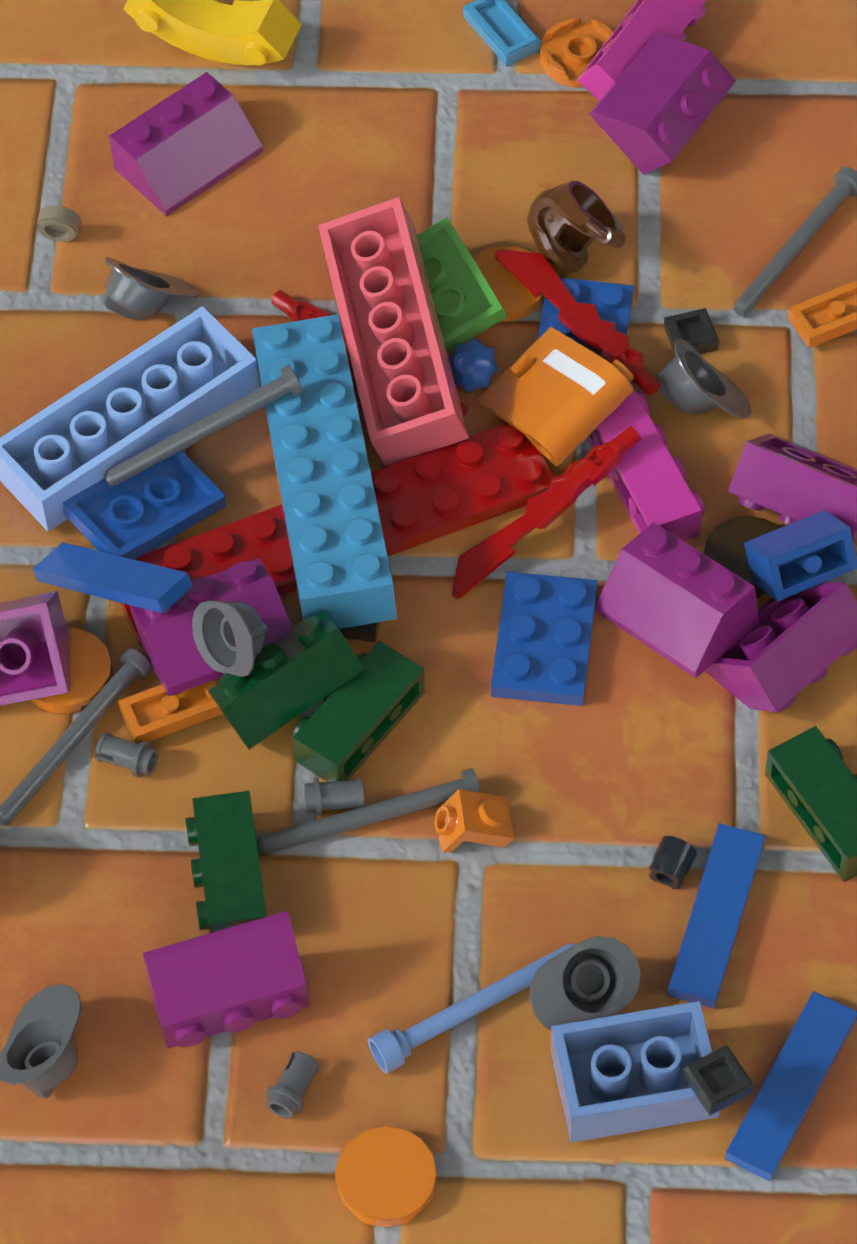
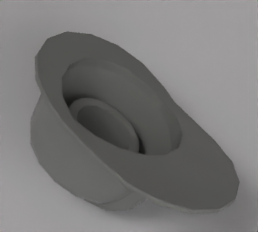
M106 257L104 259L112 268L106 284L103 304L107 309L129 319L141 320L156 315L172 295L186 298H197L200 296L197 288L183 280L166 274L132 267L113 258Z
M677 339L674 342L676 356L656 376V379L661 384L659 390L671 404L680 411L690 414H704L720 407L733 416L748 418L752 413L751 406L742 391L728 377L708 363L691 344L685 340Z
M209 600L197 606L192 619L193 638L197 650L203 660L213 670L240 677L250 675L254 668V660L263 649L265 633L268 631L267 624L262 623L254 608L248 603L238 600L225 602Z
M597 936L583 940L549 959L537 970L530 989V1002L534 1015L544 1027L551 1030V1026L608 1017L620 1012L632 1002L639 989L641 971L637 957L626 944L611 937Z
M63 984L48 986L36 993L23 1006L14 1022L7 1042L0 1052V1079L2 1082L11 1085L22 1084L38 1097L47 1099L51 1096L54 1089L67 1080L74 1072L78 1063V1049L73 1034L79 1021L82 1006L80 996L72 987Z

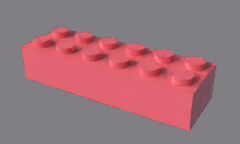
M400 197L319 224L318 228L370 442L384 465L388 466L468 439L466 424L414 224Z

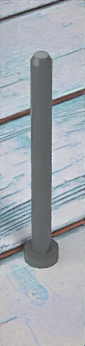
M843 167L834 176L835 186L735 302L734 312L737 315H747L848 196H857L856 170L850 167Z
M289 364L280 369L282 376L108 469L104 474L108 485H119L292 392L294 397L304 393V389L291 365Z
M128 648L120 657L121 668L0 805L1 826L8 825L13 821L136 677L140 679L147 677L153 668L144 655L132 648Z
M473 768L460 772L461 779L261 836L256 840L257 848L260 854L267 855L445 803L458 789L481 793L479 783Z

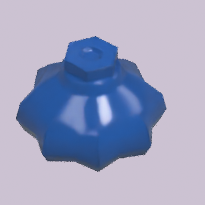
M477 338L464 344H455L453 353L448 358L455 385L461 386L468 394L477 388H488L491 377L499 369L494 360V348L483 345Z

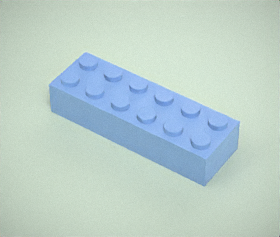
M202 306L0 437V481L49 532L68 519L63 514V502L104 479V474L108 469L259 389L257 359Z

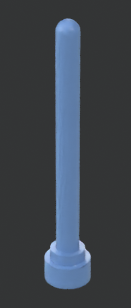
M569 943L402 1032L399 1029H395L392 1032L385 1029L368 1038V1045L374 1060L385 1074L404 1065L405 1058L411 1055V1049L531 986L537 970L542 965L576 944Z

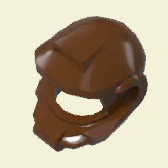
M570 181L541 192L532 202L527 216L529 231L539 252L543 254L548 263L555 264L567 272H578L583 268L588 260L587 247L593 240L615 248H620L625 243L626 237L622 232L623 227L602 199L588 186L579 181Z

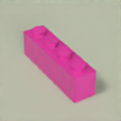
M637 0L577 81L600 101L654 34L661 32L685 41L687 35L683 31L687 26L692 27L705 14L707 9L702 5L706 0Z
M634 390L587 438L591 446L595 447L610 442L629 426H632L639 433L642 440L628 450L623 456L622 461L607 475L640 534L654 522L683 541L698 537L700 535L701 517L705 515L703 501L696 490L691 492L686 483L685 470L678 457L672 458L669 453L667 439L661 425L658 423L653 424L650 419L645 396L640 390L636 392Z

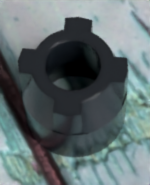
M674 836L662 837L649 867L651 870L649 877L655 882L670 886L672 889H679L697 856V851L691 844Z

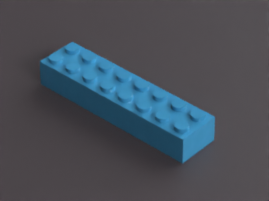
M339 314L252 328L261 387L281 377L280 369L290 364L304 389V393L297 397H294L292 392L265 406L302 618L304 620L324 610L338 629L397 619L393 581Z

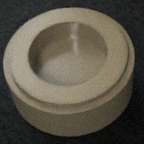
M55 205L46 206L39 212L36 227L40 234L47 239L68 242L77 238L81 218L69 208Z

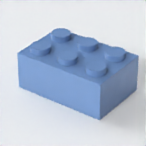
M700 1001L551 1026V1056L570 1143L719 1117V1111L709 1116L683 1077V1068L712 1053Z

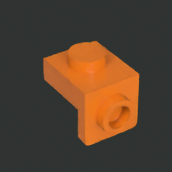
M458 789L436 811L434 825L439 835L442 852L452 853L463 841L505 848L514 840L508 797Z

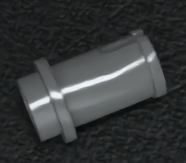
M104 732L100 736L95 749V753H97L95 755L96 761L106 762L131 770L135 777H141L143 774L150 776L155 770L159 756L158 749L153 748L149 741L136 743L114 736L108 732Z
M313 778V783L304 784L306 812L315 811L316 816H321L322 811L364 807L361 778L319 782V778Z
M300 1051L292 1052L277 1084L269 1087L266 1092L268 1099L266 1102L267 1108L275 1115L285 1119H291L295 1113H300L304 1107L302 1098L314 1075L320 1068L319 1063L306 1053Z

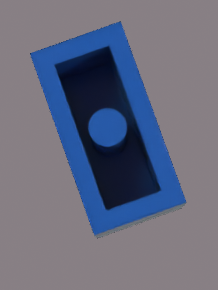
M825 510L744 542L753 583L776 601L857 569V558L850 527Z

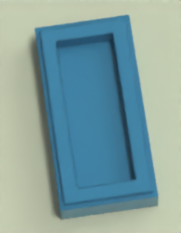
M475 0L463 6V17L506 67L540 51L541 40L506 0Z

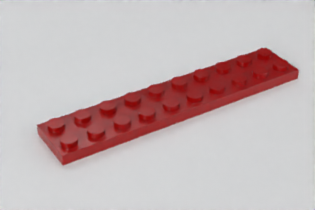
M505 423L469 436L468 439L422 453L371 472L387 556L527 506L529 498L548 490L554 477L542 454L524 433L509 423ZM282 504L151 551L135 559L186 572L190 580L230 569L237 563L249 562L259 558L273 579L279 596L297 590ZM120 603L141 647L130 605Z

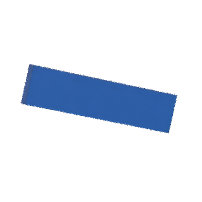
M63 542L33 568L38 582L163 614L193 586L186 572Z
M718 824L668 986L667 996L688 1002L700 1001L702 1006L715 1009L763 850L765 835Z
M815 991L812 992L728 1147L725 1160L771 1182L857 1020V1011Z

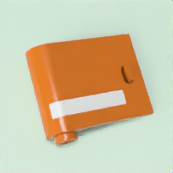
M550 327L477 400L483 407L524 433L545 458L554 465L559 466L634 392V388L630 383L634 376L620 361L615 359L610 363L568 336Z

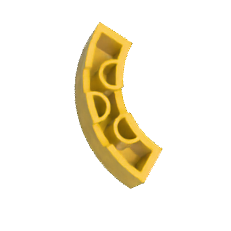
M128 0L123 8L135 20L138 27L146 32L153 33L167 43L193 55L233 65L261 66L284 60L302 26L279 0H234L232 5L214 0Z

